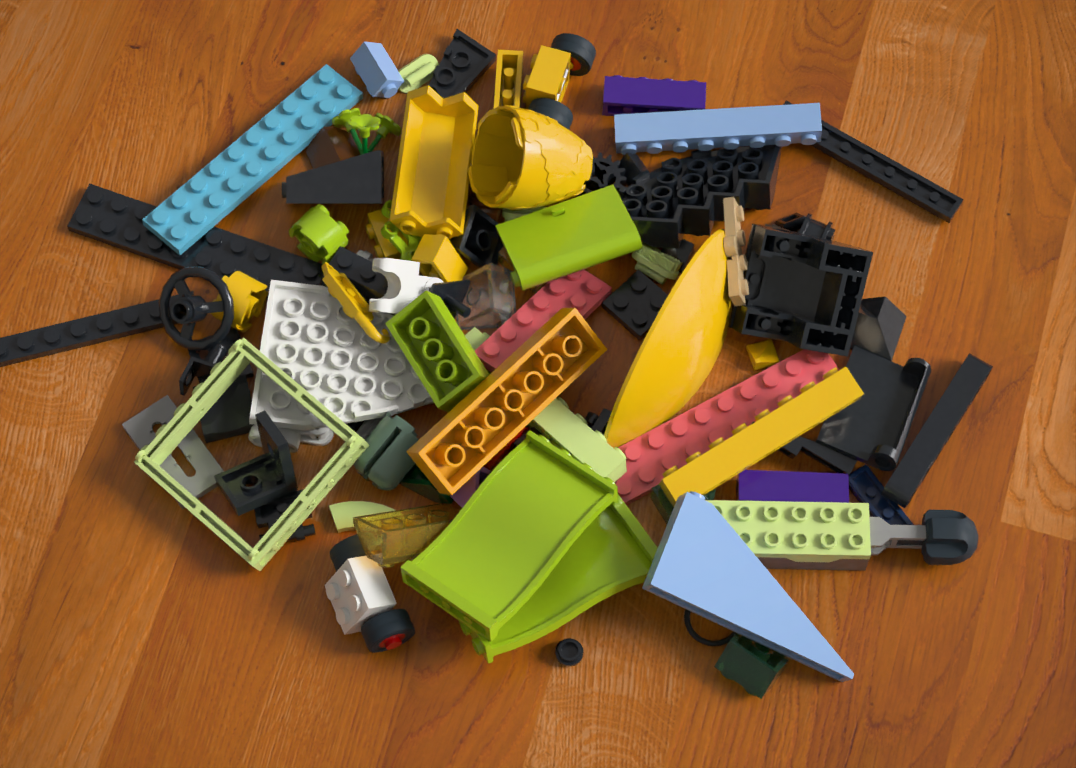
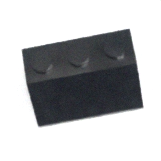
M340 246L329 265L339 273H344L368 305L371 298H382L387 292V279L383 274L373 272V262ZM322 280L320 286H325V287H327V285H326V284L324 283V281Z

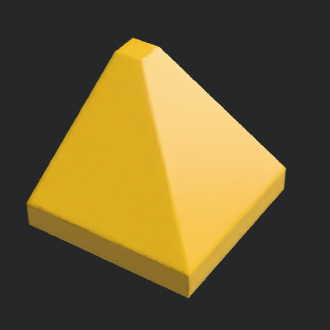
M772 339L746 346L754 370L770 367L780 362Z

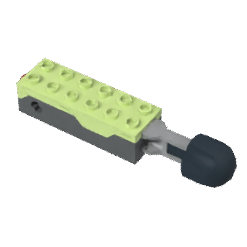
M705 500L715 506L766 569L865 571L871 555H878L886 548L921 549L923 559L928 565H954L964 562L973 555L977 549L979 539L974 522L965 514L954 510L929 509L923 515L922 525H890L880 517H869V503Z

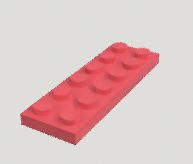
M586 270L549 281L483 342L475 352L486 370L492 373L561 308H576L585 320L611 295L612 287Z

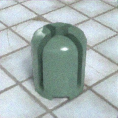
M388 411L365 439L369 447L353 464L357 472L367 481L371 480L372 485L378 489L386 491L395 489L416 464L406 452L419 440L417 438L418 435L414 431L415 428L398 415L392 419Z

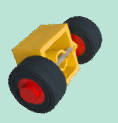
M562 33L553 39L551 47L541 45L539 53L534 54L530 65L532 69L531 75H526L523 83V90H525L523 103H526V109L548 116L558 121L559 124L567 129H570L573 114L567 106L562 104V100L570 80V75L583 76L591 70L596 56L595 47L591 42L575 34Z

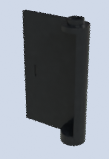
M854 346L846 367L864 395L853 404L825 420L816 443L876 469L892 471L898 463L932 369L929 363L922 358L908 359L905 365L901 366Z

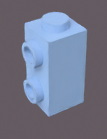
M364 41L350 57L355 71L362 78L367 91L373 97L391 98L404 83L402 76L381 43Z

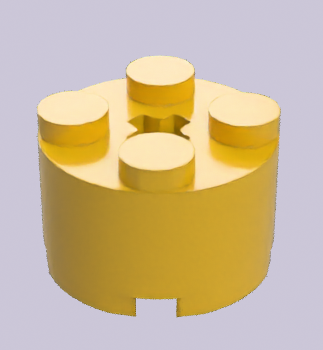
M235 271L230 277L225 275L222 280L227 284L233 298L234 319L231 327L244 333L253 325L249 323L250 319L253 316L258 317L268 296V292L264 289L268 288V286L241 271ZM218 294L217 299H214L213 302L222 301L220 294ZM223 312L210 313L214 318L222 321Z

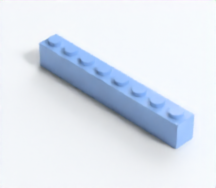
M820 103L614 115L616 153H622L623 155L626 153L635 154L636 152L657 154L669 150L685 152L688 149L709 151L713 148L722 147L725 149H736L739 146L760 148L764 145L775 144L783 147L792 143L812 145L816 142H821L822 136Z

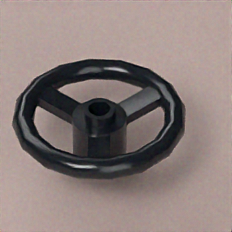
M201 266L185 267L173 273L163 285L159 298L160 319L166 333L176 344L191 351L208 350L220 344L230 332L234 319L233 298L227 284L215 272ZM200 277L209 281L218 290L222 301L206 302L201 296L192 295L184 279ZM176 289L180 298L176 299L170 308V298L173 290ZM223 312L221 325L213 336L205 340H192L196 322L204 320L207 313ZM171 317L176 322L183 324L181 333L174 326Z

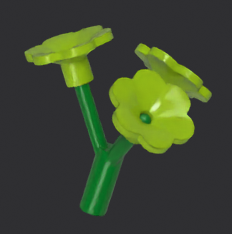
M359 108L344 110L340 112L339 116L332 119L334 127H345L347 132L351 133L360 155L372 152L382 138L384 139L388 133L400 136L402 130L390 117L383 116L380 113H376L375 117H372L370 114L361 115ZM356 129H357L358 131H360V137H362V143H361V141H360V139H359V137H358V135H357V133H356V131H355ZM378 129L376 132L377 136L368 147L370 130Z

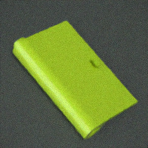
M614 185L495 225L513 264L514 271L510 273L515 288L520 286L522 291L642 249V242L637 228Z

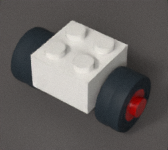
M370 532L356 534L333 546L330 550V558L336 573L325 584L327 597L331 600L335 610L337 622L341 625L344 635L361 632L368 650L374 653L394 649L411 639L415 634V628L409 613L405 609L391 610L397 602L380 564L383 558V551L375 534Z

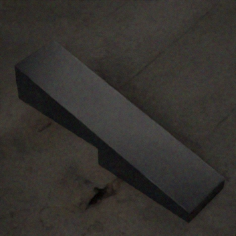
M800 436L778 449V451L792 459L801 451L834 472L848 475L858 461Z

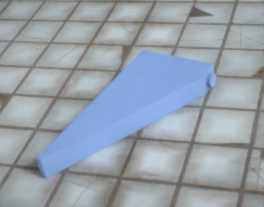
M690 491L680 495L642 589L840 682L853 679L854 673L715 506L705 501V497L697 492Z

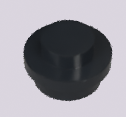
M571 638L560 641L555 650L558 662L567 667L580 663L584 653L582 645L577 640Z

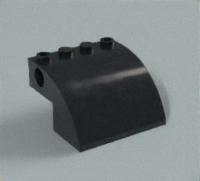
M752 223L745 253L747 270L743 271L744 279H747L749 295H745V305H733L728 327L741 334L787 341L800 349L848 356L873 252L821 237Z

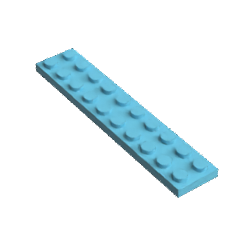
M326 64L142 219L143 225L178 255H181L304 150L323 127L333 125L332 119L339 116L340 112L344 110H350L363 99V92Z

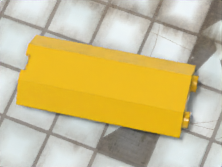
M427 85L407 93L389 220L404 234L423 237L424 234H442L448 239L463 235L470 181L468 169L472 161L479 107L465 92L443 99Z

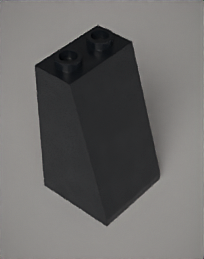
M376 150L286 177V182H282V198H286L287 204H384V152Z

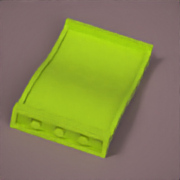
M529 430L526 433V439L495 467L445 530L413 561L407 560L401 566L403 582L486 638L489 642H492L497 637L498 630L531 598L583 531L611 503L615 505L618 502V487L610 478L602 477L594 472L588 464L580 463L572 458L566 450L558 449L552 445L546 437L536 435Z
M618 495V502L615 505L611 503L583 531L531 598L498 630V635L492 642H489L486 638L459 621L461 629L466 636L470 634L474 650L478 655L483 654L489 664L493 662L494 656L533 642L558 629L600 601L629 587L645 582L658 547Z

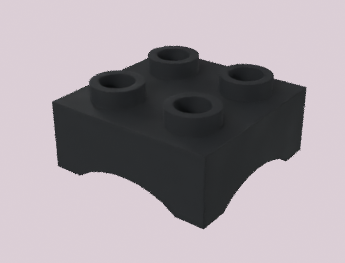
M246 374L238 376L200 419L206 443L250 433L251 427L254 424H249L252 399Z

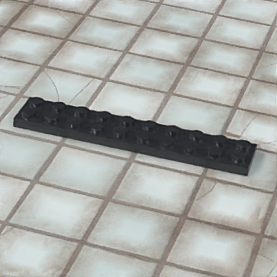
M90 183L67 225L68 230L73 233L180 270L185 267L201 266L215 272L221 279L225 275L230 277L235 271H241L267 285L268 288L264 290L268 292V295L271 280L320 286L324 276L322 264L217 227L210 229L184 253L178 255L143 225L142 219L152 212L156 206Z

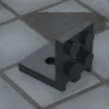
M265 410L255 414L264 454L214 476L216 484L238 516L298 490L288 442ZM249 483L256 484L252 487H246V485Z

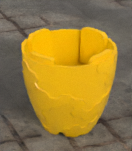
M509 105L498 106L495 109L489 110L478 123L471 166L468 169L471 188L476 193L479 201L490 208L522 210L546 207L583 193L585 189L584 182L590 179L592 172L593 154L591 148L586 145L584 140L559 124L558 121L529 109L516 108Z

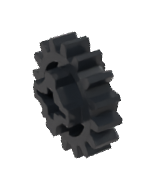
M599 152L597 158L593 157L590 179L584 182L585 189L583 193L576 197L613 185V182H615L614 187L618 192L623 186H626L625 168H620L619 160L612 162V155L607 156L605 159L602 153Z

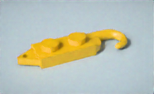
M325 262L321 266L324 274L322 280L327 285L328 292L343 306L344 313L350 318L355 319L371 339L378 343H388L390 341L389 332L383 328L382 335L371 323L374 319L373 312L369 311V305L344 273H339Z

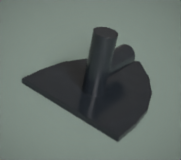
M470 280L432 284L430 292L441 297L454 319L457 313L464 318L470 315L471 309L462 303L468 291Z

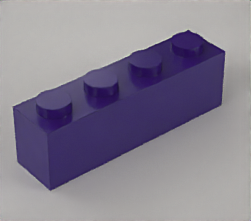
M620 75L605 76L602 115L614 116L617 114L704 110L706 82L696 80L676 81L669 78L662 80L648 79L646 77L628 78Z
M744 470L737 475L736 501L849 503V476L844 473Z

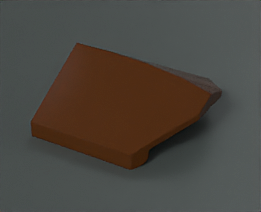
M333 126L323 127L306 149V155L313 169L360 155L351 133Z

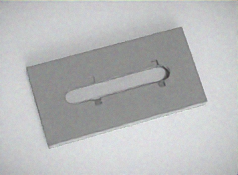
M166 395L124 422L122 426L137 448L141 450L142 447L149 445L155 439L156 433L153 431V426L155 424H168L174 417L177 407L169 396ZM192 429L178 444V447L195 469L196 474L188 477L171 454L163 461L160 467L199 499L218 486L214 476L224 471ZM177 501L179 506L182 509H184L185 507L179 501Z

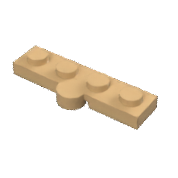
M734 197L723 198L725 221L724 250L726 257H730V259H727L729 298L734 306L745 305V295H749L747 279H744L743 272L747 270V259L745 254H742V246L746 245V238L740 222L744 221V211L742 205L738 206Z

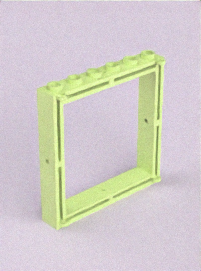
M243 338L242 340H237L230 347L229 355L211 369L207 380L194 388L192 397L186 403L178 406L170 422L162 425L157 430L155 439L149 445L141 448L135 456L136 460L134 463L250 565L261 571L369 447V444ZM250 362L345 442L254 548L160 467L163 461Z

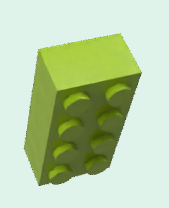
M427 290L385 323L438 409L450 412L490 375L441 297Z

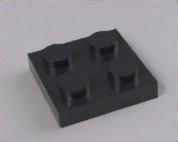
M638 269L602 302V308L640 341L648 333L668 295Z

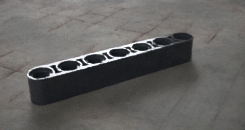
M970 353L968 354L881 493L882 496L903 508L907 507L993 368L992 365Z

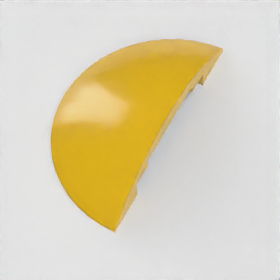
M724 229L714 232L696 252L652 323L625 378L604 433L607 443L613 448H618L667 422L694 396L711 372L722 350L733 307V302L729 298L727 259H730V257H726L724 250Z

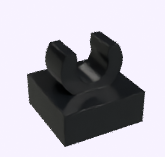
M604 408L599 416L588 412L585 420L593 431L598 430L604 435L612 411Z

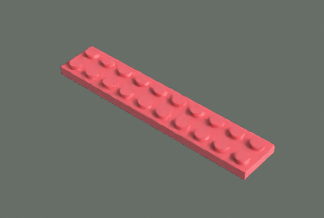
M803 349L618 447L626 456L627 472L615 482L618 487V495L626 505H629L660 488L659 483L664 478L662 474L673 466H677L680 469L687 464L685 460L698 451L701 455L710 450L709 445L722 437L724 441L733 436L731 431L745 423L748 427L752 422H756L754 417L768 409L771 413L779 408L777 403L787 396L791 395L794 399L802 394L800 391L802 387L812 381L815 384L825 380L823 378L825 373L835 367L839 371V368L828 353Z

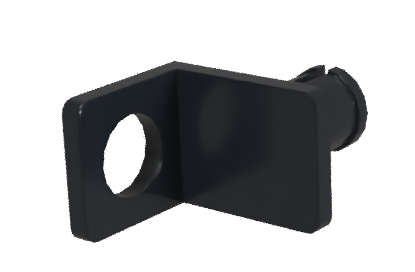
M218 345L211 347L204 360L195 357L190 358L179 380L181 395H186L195 376L207 380L211 369L218 362H222L227 354L224 346L219 345L218 350H216Z

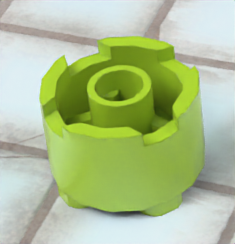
M318 204L316 207H311L288 231L290 237L296 236L300 242L297 247L306 257L316 262L320 260L323 265L325 262L329 263L340 246L344 248L348 244L346 235L349 233V230L341 221L336 222L330 217L329 211L323 205Z

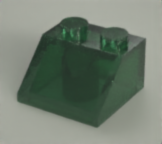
M737 633L728 642L714 667L720 670L721 674L727 679L734 680L743 686L746 692L762 699L789 664L791 658Z

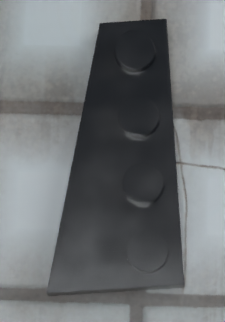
M456 29L453 40L447 46L444 57L439 66L437 65L433 72V77L427 85L443 99L459 93H467L496 61V54Z

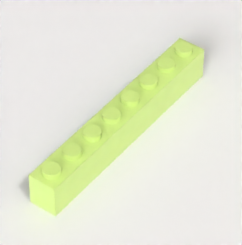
M474 327L465 337L475 351L490 335L486 332L481 333ZM560 397L555 398L528 424L530 428L535 427L552 445L558 449L566 450L572 458L580 463L588 464L594 472L602 477L610 478L614 483L627 472L625 454L619 448L610 446L600 431H593L580 414L571 412L567 403Z

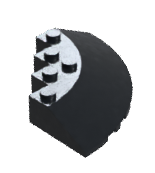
M775 144L764 145L760 148L741 146L736 149H725L723 147L715 151H701L699 149L691 151V156L682 159L671 158L661 162L662 167L651 172L645 170L632 179L630 186H623L618 191V194L637 228L641 242L652 247L679 249L684 234L710 236L714 221H724L723 198L734 197L738 206L742 205L743 211L745 208H753L755 210L771 209L782 147Z

